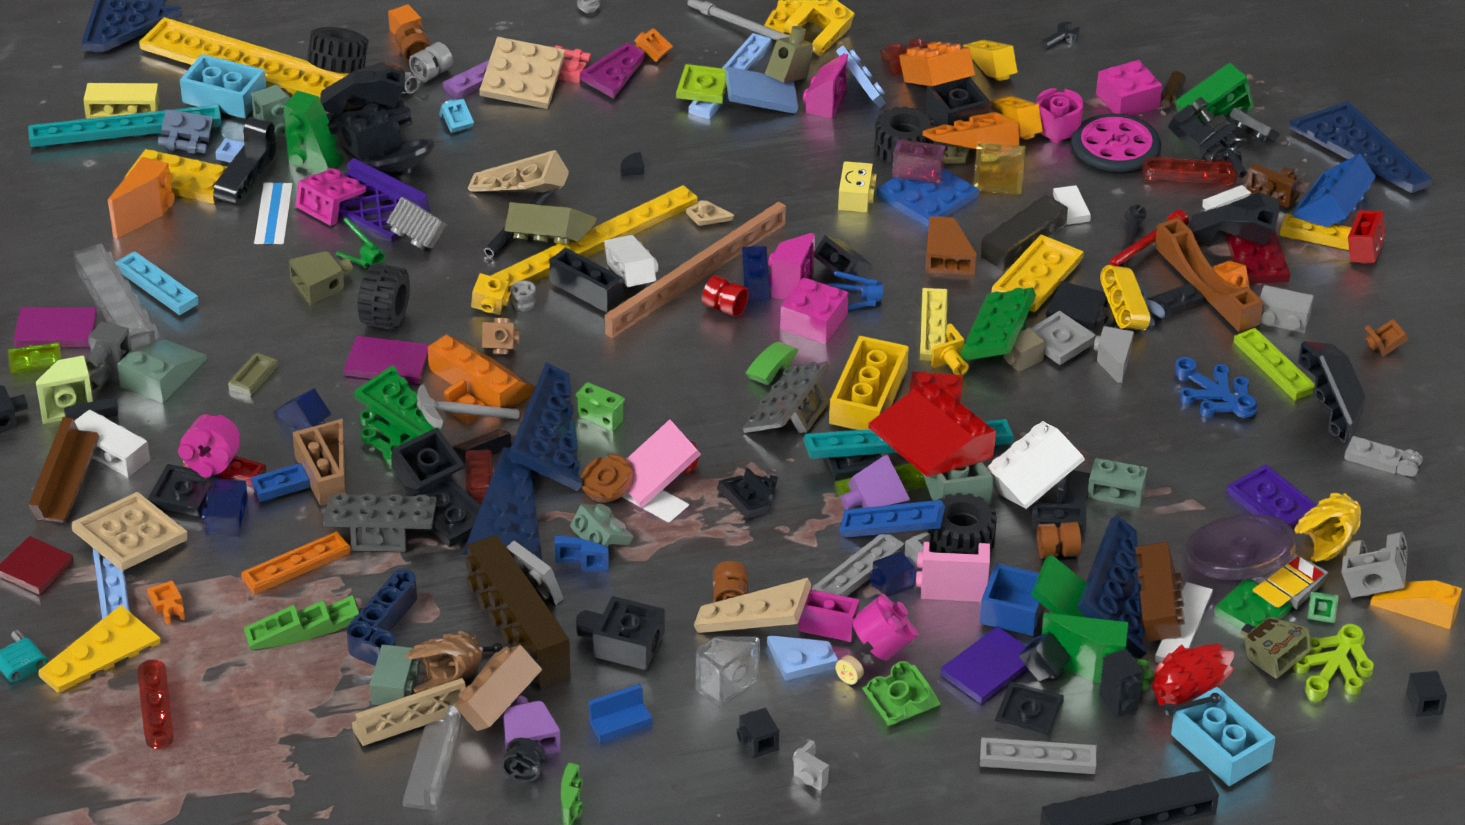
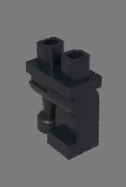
M1200 97L1174 115L1168 128L1192 152L1196 153V157L1200 161L1206 158L1215 165L1220 160L1210 161L1212 153L1220 145L1227 148L1230 140L1238 138L1233 133L1237 127L1232 122L1229 123L1225 116L1218 115L1215 117L1206 109L1207 102ZM1196 115L1201 117L1205 122L1204 125L1195 117Z

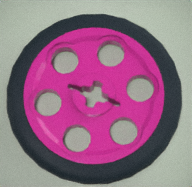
M1109 113L1093 116L1082 121L1081 126L1072 135V146L1079 158L1093 167L1112 172H1128L1151 164L1160 153L1161 140L1157 131L1144 120L1130 115ZM1127 128L1130 129V131H1123L1121 129ZM1097 129H1106V130H1108V131H1104V132H1103V131H1099V130H1097ZM1094 141L1097 142V144H1090L1088 142ZM1135 141H1143L1145 143L1140 144ZM1131 153L1135 154L1136 156H1127L1125 154ZM1102 154H1110L1112 156L1105 157Z

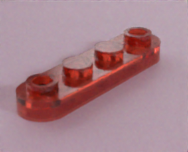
M1150 157L1143 161L1142 166L1143 175L1150 180L1217 183L1229 185L1238 180V175L1230 162Z
M151 659L141 663L137 669L144 737L147 746L150 748L163 749L171 745L174 740L167 673L163 662Z

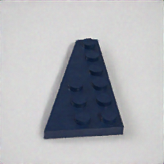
M1349 101L1290 120V129L1346 159H1350L1360 153L1373 173L1410 193L1430 187L1432 184V178Z
M546 362L506 457L537 471L543 476H547L579 491L582 479L578 474L580 462L577 461L576 457L578 444L575 421H572L573 405H570V396L572 394L570 375Z
M504 447L499 456L462 555L467 556L468 544L497 534L505 547L516 541L542 560L531 469L506 457L510 448Z
M1116 514L1108 523L1077 608L1087 618L1128 622L1126 649L1141 659L1147 654L1146 646L1142 644L1145 628L1141 626L1140 617H1142L1140 591L1142 589L1141 584L1137 582L1140 566L1135 561V547H1138L1137 531Z

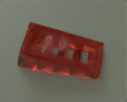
M466 451V492L475 501H483L487 489L471 490V488H488L493 476L492 451Z

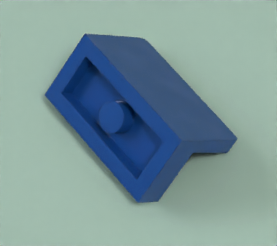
M640 684L592 699L588 702L589 725L600 743L653 726V718L643 703V688Z

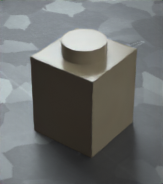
M1030 328L1019 332L1011 352L1004 354V359L1008 364L1021 372L1043 361L1045 341Z

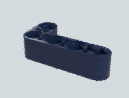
M401 569L393 573L346 629L348 652L352 657L376 666L381 646H396L395 636L390 631L417 600L416 575L414 572Z

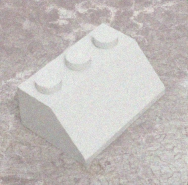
M1042 421L1035 425L1023 438L1013 443L1001 456L995 458L986 468L993 476L992 486L996 493L1027 509L1085 459L1058 428Z

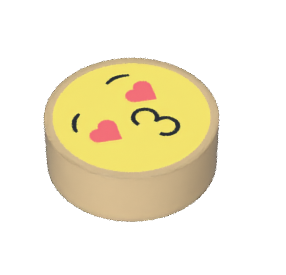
M846 655L835 665L837 675L847 684H855L864 675L861 663L853 656Z

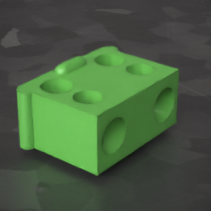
M589 382L575 394L578 399V417L611 431L623 421V402L625 398Z

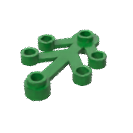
M364 410L360 413V422L366 427L361 430V441L382 451L384 460L391 466L392 449L414 438L409 437L401 443V438L406 435L405 432L390 422L388 426L376 419V413L372 410ZM376 431L389 438L390 444L378 438Z

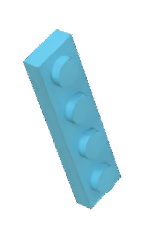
M134 251L115 262L118 272L178 315L199 304L198 296L137 252Z

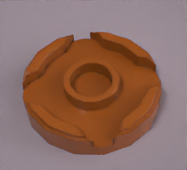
M609 454L607 455L608 457L603 459L598 457L586 466L581 476L582 488L591 500L600 503L611 502L620 498L629 490L633 483L634 473L629 462L622 456Z

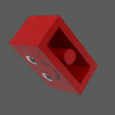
M1359 210L1348 235L1350 262L1375 263L1386 237L1383 211Z

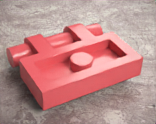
M555 45V47H553V48L564 49L563 46H558V45ZM564 49V58L566 59L563 60L557 80L580 84V72L587 68V63L584 62L590 63L591 54L584 53L581 49H575L574 51Z

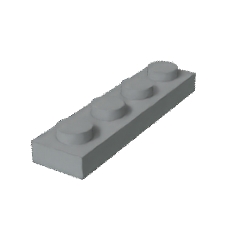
M888 533L880 534L815 584L812 590L847 597L904 552L905 544Z
M981 737L980 767L1095 774L1096 745Z

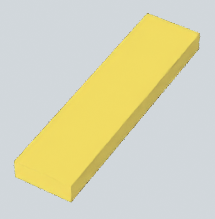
M923 288L920 360L931 361L932 348L946 343L948 289Z

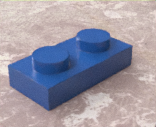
M301 463L250 477L251 486L259 502L310 487V479Z

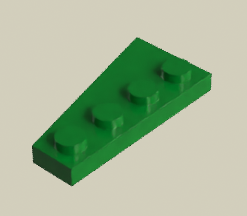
M394 365L354 391L357 401L412 438L435 429L426 420L422 411L419 410L417 406V393L408 387V382L399 376Z

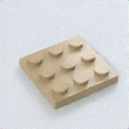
M497 37L480 87V96L548 109L565 57V50Z
M139 492L72 522V531L121 571L187 540V531Z

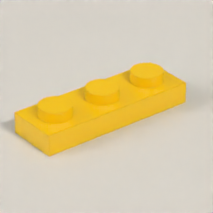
M1286 213L1279 235L1349 250L1348 235L1352 227L1337 226V224L1324 227L1294 218L1292 214Z

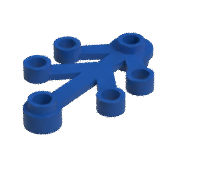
M1182 357L1176 361L1175 373L1179 379H1191L1207 389H1182L1180 401L1183 404H1193L1195 399H1219L1226 401H1202L1200 414L1204 417H1212L1215 415V412H1234L1240 417L1247 418L1257 413L1258 405L1253 396L1248 395L1249 380L1246 377L1239 376L1234 379L1233 390L1238 393V396H1236L1229 389L1228 366L1218 364L1214 367L1213 377L1218 381V384L1196 371V362L1193 359Z

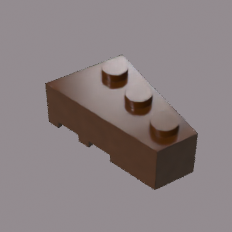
M1168 542L1135 547L1140 565L1138 577L1141 578L1142 591H1140L1142 618L1148 642L1181 637V625H1185L1183 608H1180L1184 607L1182 590L1179 589H1183L1181 573H1176Z

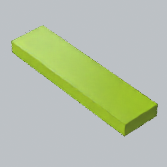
M1256 328L1234 336V343L1295 401L1313 394L1315 383Z

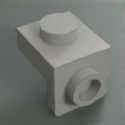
M928 532L913 536L905 541L904 560L912 571H922V568H917L918 551L923 552L924 542H929L930 551L931 535Z
M810 740L804 747H799L794 753V776L801 779L805 784L822 791L828 785L829 765L816 758V742Z

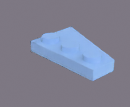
M844 45L836 50L839 56L843 53L848 54L849 70L872 101L879 108L887 104L888 102L883 97L885 91L878 82L874 83L872 81V73L866 66L861 65L859 62L861 59L853 49L848 51Z

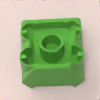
M900 661L895 664L891 669V675L875 677L869 681L867 686L862 688L888 726L941 705L917 667L906 661Z

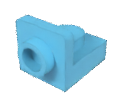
M452 99L442 104L439 116L440 119H445L451 133L473 127L474 121L464 99L457 101Z

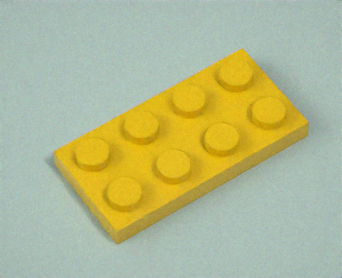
M145 149L126 174L127 176L142 157L169 163V170L172 175V193L175 196L214 204L217 200L213 195L215 183L227 167Z
M1040 235L992 286V292L998 291L1001 293L1012 291L1015 288L1033 287L1036 297L1030 311L1036 312L1058 288L1060 283L1083 260L1084 251Z

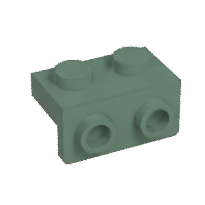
M580 504L570 525L571 529L581 539L598 543L607 548L610 544L630 545L634 537L626 529V525L611 513V509L603 504Z

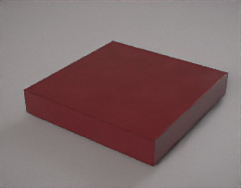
M29 536L0 563V577L40 595L74 562L73 555Z

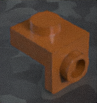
M1394 319L1375 331L1369 325L1364 328L1368 335L1365 338L1367 344L1373 351L1377 349L1383 357L1409 340L1407 334Z

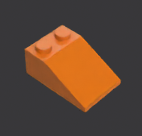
M142 157L108 198L113 238L118 239L159 218L173 205L174 193H172V175L170 174L169 163Z

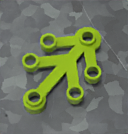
M1347 624L1335 636L1310 638V644L1314 647H1311V651L1307 653V656L1305 655L1293 665V669L1296 672L1307 673L1310 670V666L1327 663L1319 676H1311L1306 681L1305 693L1310 700L1317 702L1327 696L1329 681L1338 668H1340L1346 680L1345 691L1352 695L1361 692L1363 681L1357 677L1356 673L1361 677L1371 676L1374 663L1368 659L1362 648L1365 636L1359 626ZM1338 646L1335 651L1321 653L1322 648ZM1349 651L1352 652L1357 661L1356 673L1347 658Z

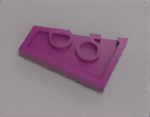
M627 42L580 72V80L614 99L645 59V51Z

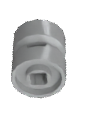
M436 42L425 48V50L410 56L409 65L412 73L419 81L427 82L438 74L452 68L453 58L445 44Z

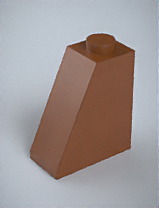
M929 216L925 272L975 276L976 252L955 218Z

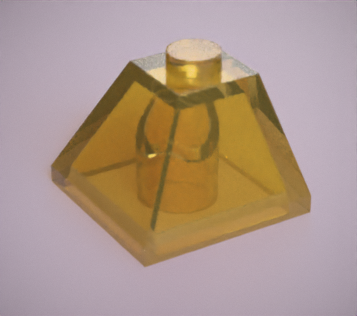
M977 143L974 186L980 192L1021 195L1025 146Z

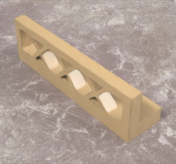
M461 678L356 713V721L352 722L353 732L364 746L459 714L460 712L455 705L461 698L459 696L460 693L466 688L465 682Z

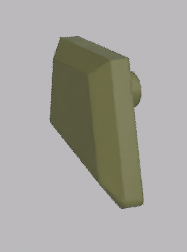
M948 143L941 144L939 147L941 164H964L971 148Z

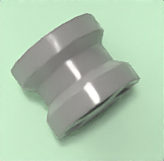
M518 281L511 286V306L513 309L520 312L534 309L536 306V298L534 296L536 294L535 285L529 281Z

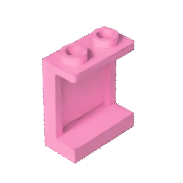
M924 542L923 552L918 551L917 568H922V571L916 572V587L921 588V599L981 602L989 578L990 544L979 543L978 555L933 553L929 551V542Z

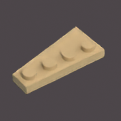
M805 578L703 605L700 607L694 627L697 633L798 624L812 585L809 579Z

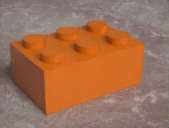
M941 41L928 43V48L920 49V47H913L907 49V53L899 55L904 82L935 86L975 75L970 48L961 47L960 43L951 44L950 42L941 43Z

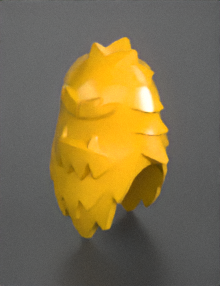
M1331 493L1329 498L1319 501L1316 507L1310 509V511L1304 514V517L1299 519L1294 532L1295 534L1304 533L1311 536L1314 543V553L1310 558L1312 561L1331 560L1348 546V542L1352 540V535L1357 532L1361 524L1360 504L1356 500L1353 501L1346 493L1343 495Z

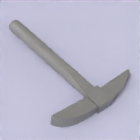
M424 384L419 387L417 392V406L419 410L422 411L429 424L435 428L438 427L439 430L442 428L443 419L437 410L515 420L520 417L518 409L434 401V399L429 397Z

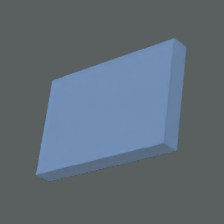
M727 66L725 77L729 101L796 114L798 102L794 81L783 83L764 73Z

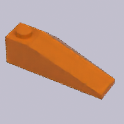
M997 112L969 117L970 122L958 120L954 121V126L941 125L923 131V136L933 141L994 152L997 155H1009L1010 151L1019 150V122Z

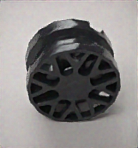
M514 738L509 741L506 747V753L501 761V768L511 779L520 782H532L541 773L542 764L546 757L545 750L539 743L529 738Z

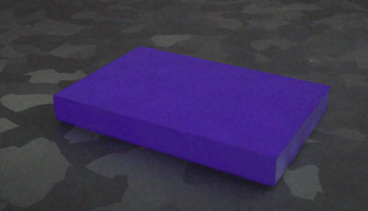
M1266 464L1227 485L1226 493L1281 537L1294 530L1299 519L1304 517V514L1310 511V509L1317 506V504Z
M997 626L940 668V675L982 704L1028 670V667L1018 656L1026 646Z

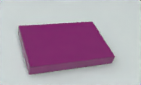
M20 307L13 340L14 347H90L88 337L95 328L97 309L96 307Z
M356 336L344 367V376L373 379L394 365L399 376L403 377L408 383L420 384L428 361V346L431 344Z

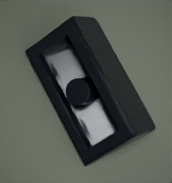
M497 429L455 445L453 449L466 465L500 452L504 447L510 448L512 444L511 434L508 431Z

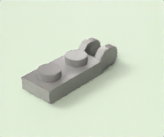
M1352 436L1344 457L1347 461L1392 474L1407 475L1408 477L1417 474L1419 470L1417 466L1421 465L1423 461L1422 454H1419L1417 451L1414 452V450L1410 449L1404 451L1356 436Z

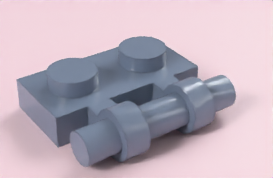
M166 109L161 132L164 135L170 136L168 138L159 136L158 146L167 147V150L172 151L180 149L186 150L190 154H196V152L205 154L207 144L199 143V140L209 142L214 122L213 117ZM178 137L188 138L190 141L178 140Z

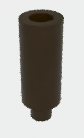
M1174 71L1170 74L1161 94V105L1163 107L1173 106L1178 99L1186 82V77L1182 72Z

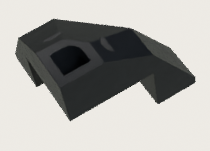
M380 62L353 71L323 89L320 93V101L326 112L342 115L346 102L364 107L368 100L395 108L404 88L405 71L402 67L386 62Z
M1261 192L1246 194L1192 215L1188 228L1192 231L1196 241L1207 245L1211 243L1217 231L1222 230L1265 246L1276 228L1279 215V199Z
M1304 341L1301 343L1298 363L1316 376L1313 397L1331 410L1328 430L1347 444L1350 442L1363 413L1364 391L1349 357L1333 344Z

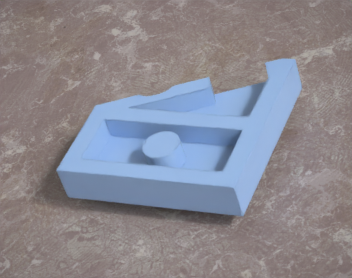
M781 636L767 637V645L785 681L835 669V665L838 662L829 641Z

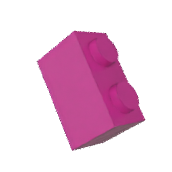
M810 589L798 622V631L852 642L855 634L852 622L856 618L854 616L859 612L860 600Z

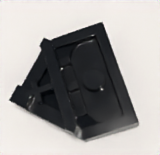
M746 468L744 476L739 475L719 480L717 490L746 519H750L770 510L778 476L770 474L769 478L767 476L761 477L755 475L749 468Z

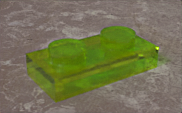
M59 342L8 349L10 373L49 369L55 362L62 360Z

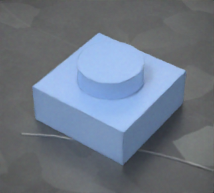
M225 138L215 152L216 160L231 163L244 146V142Z

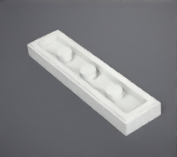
M1186 582L1182 591L1184 607H1180L1183 608L1185 625H1181V637L1162 639L1155 655L1156 663L1162 662L1168 653L1174 652L1181 644L1185 648H1191L1212 597L1213 589Z

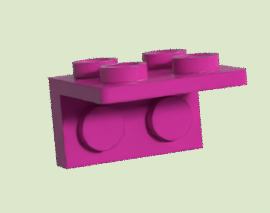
M330 168L298 181L295 207L332 226L337 224L340 202L365 193L366 186L358 183L356 179L345 176L339 170Z

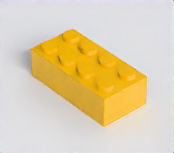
M859 335L830 399L829 424L856 430L869 429L868 423L893 404L908 368L909 346Z

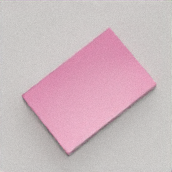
M671 420L667 421L626 459L634 473L633 483L627 492L642 508L701 455Z

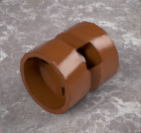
M416 22L405 23L396 31L395 40L408 63L410 56L425 50V48L431 45L422 26Z
M1054 523L1038 524L1037 543L1040 558L1046 559L1050 555L1057 558L1059 554H1062L1063 557L1080 556L1081 535L1078 523H1061L1059 527Z
M725 561L715 566L713 570V603L748 594V570L742 563Z

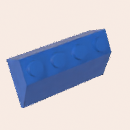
M1359 153L1321 173L1292 212L1294 218L1324 227H1329L1335 223L1337 226L1341 225L1350 218L1348 215L1357 208L1356 204L1364 198L1363 194L1371 188L1370 184L1376 176Z

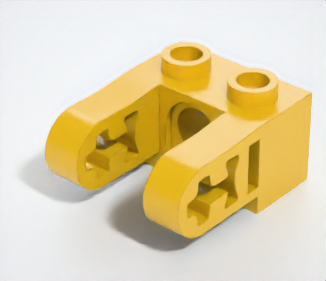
M805 0L786 21L783 30L791 34L792 26L803 27L808 21L815 23L823 29L812 43V51L820 57L849 30L855 13L838 0Z

